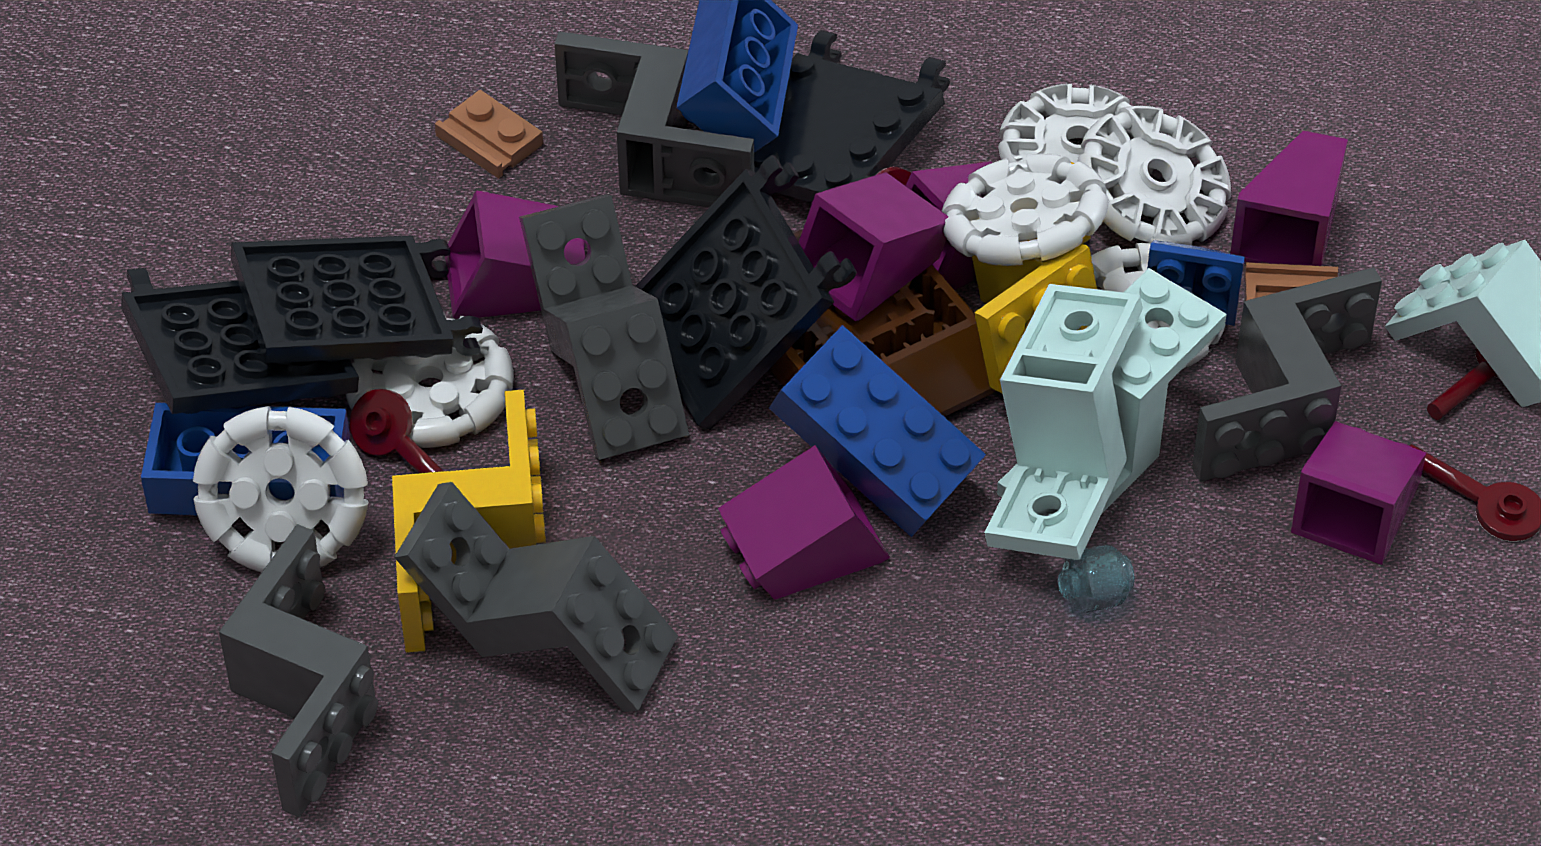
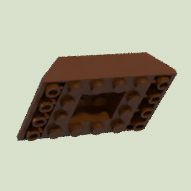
M803 229L793 233L798 242ZM930 265L860 320L854 321L832 304L769 369L784 387L843 325L944 417L997 392L989 385L974 312L933 265Z

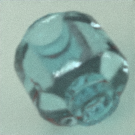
M1110 545L1085 548L1080 560L1066 558L1062 571L1058 575V586L1062 596L1068 599L1075 609L1084 613L1114 608L1123 604L1129 595V591L1132 590L1135 581L1133 566L1129 558Z

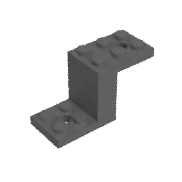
M558 32L554 44L559 106L622 115L617 130L619 187L621 195L709 208L745 169L754 172V139L686 129L688 120L685 119L681 111L676 107L689 50ZM596 72L604 73L610 78L598 77ZM702 167L710 168L717 173L705 172Z
M604 194L520 216L519 220L550 349L553 353L574 366L595 457L601 460L688 436L689 431L658 298L632 285L612 195ZM581 238L585 241L588 249L585 259L577 264L568 263L564 256L566 244L572 239ZM630 388H638L643 394L642 406L634 413L623 412L620 407L622 394Z
M1374 267L1244 301L1235 363L1252 394L1200 407L1192 469L1199 482L1213 478H1225L1235 472L1257 466H1270L1280 460L1302 454H1313L1336 420L1342 387L1324 354L1346 348L1354 349L1362 344L1371 342L1382 280Z
M453 482L437 485L394 557L481 657L567 646L623 712L639 710L678 637L677 633L595 536L509 549ZM450 542H452L456 549L455 564H453V562L451 561L452 550L450 547ZM621 631H623V633H624V635H625V638H626V649H625V651L623 650V647H624V638H623V635H622Z
M297 524L219 631L230 690L295 718L271 754L282 810L300 818L309 803L316 802L323 794L327 777L337 763L342 764L351 751L353 739L362 725L368 726L373 720L378 708V699L375 697L374 671L371 669L368 646L304 620L310 610L314 611L320 605L324 597L325 585L322 582L320 554L317 551L315 532Z

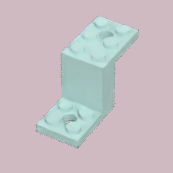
M1526 240L1507 246L1504 243H1498L1484 254L1475 257L1471 253L1466 254L1452 265L1446 267L1437 264L1420 276L1418 281L1421 285L1415 292L1408 294L1396 304L1395 310L1397 313L1385 325V328L1395 341L1457 321L1521 407L1541 402V260Z
M1150 268L1124 291V293L1140 294L1143 310L1112 372L1127 461L1103 512L1159 457L1168 383L1225 327L1226 313ZM1155 320L1163 321L1170 327L1154 329L1148 326L1147 323ZM1017 464L998 481L997 495L1000 497L1003 496L1018 466ZM1049 509V511L1043 514L1042 516L1054 514L1058 510Z
M1056 284L1048 285L1000 378L1018 466L984 532L987 547L1080 560L1127 461L1112 372L1143 310L1140 294ZM1081 326H1089L1086 329L1078 330ZM1049 509L1058 510L1054 514L1042 516L1043 514L1048 512Z

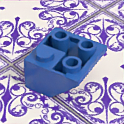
M1153 240L1150 244L1147 269H1152L1226 313L1225 324L1235 326L1245 257L1203 247Z

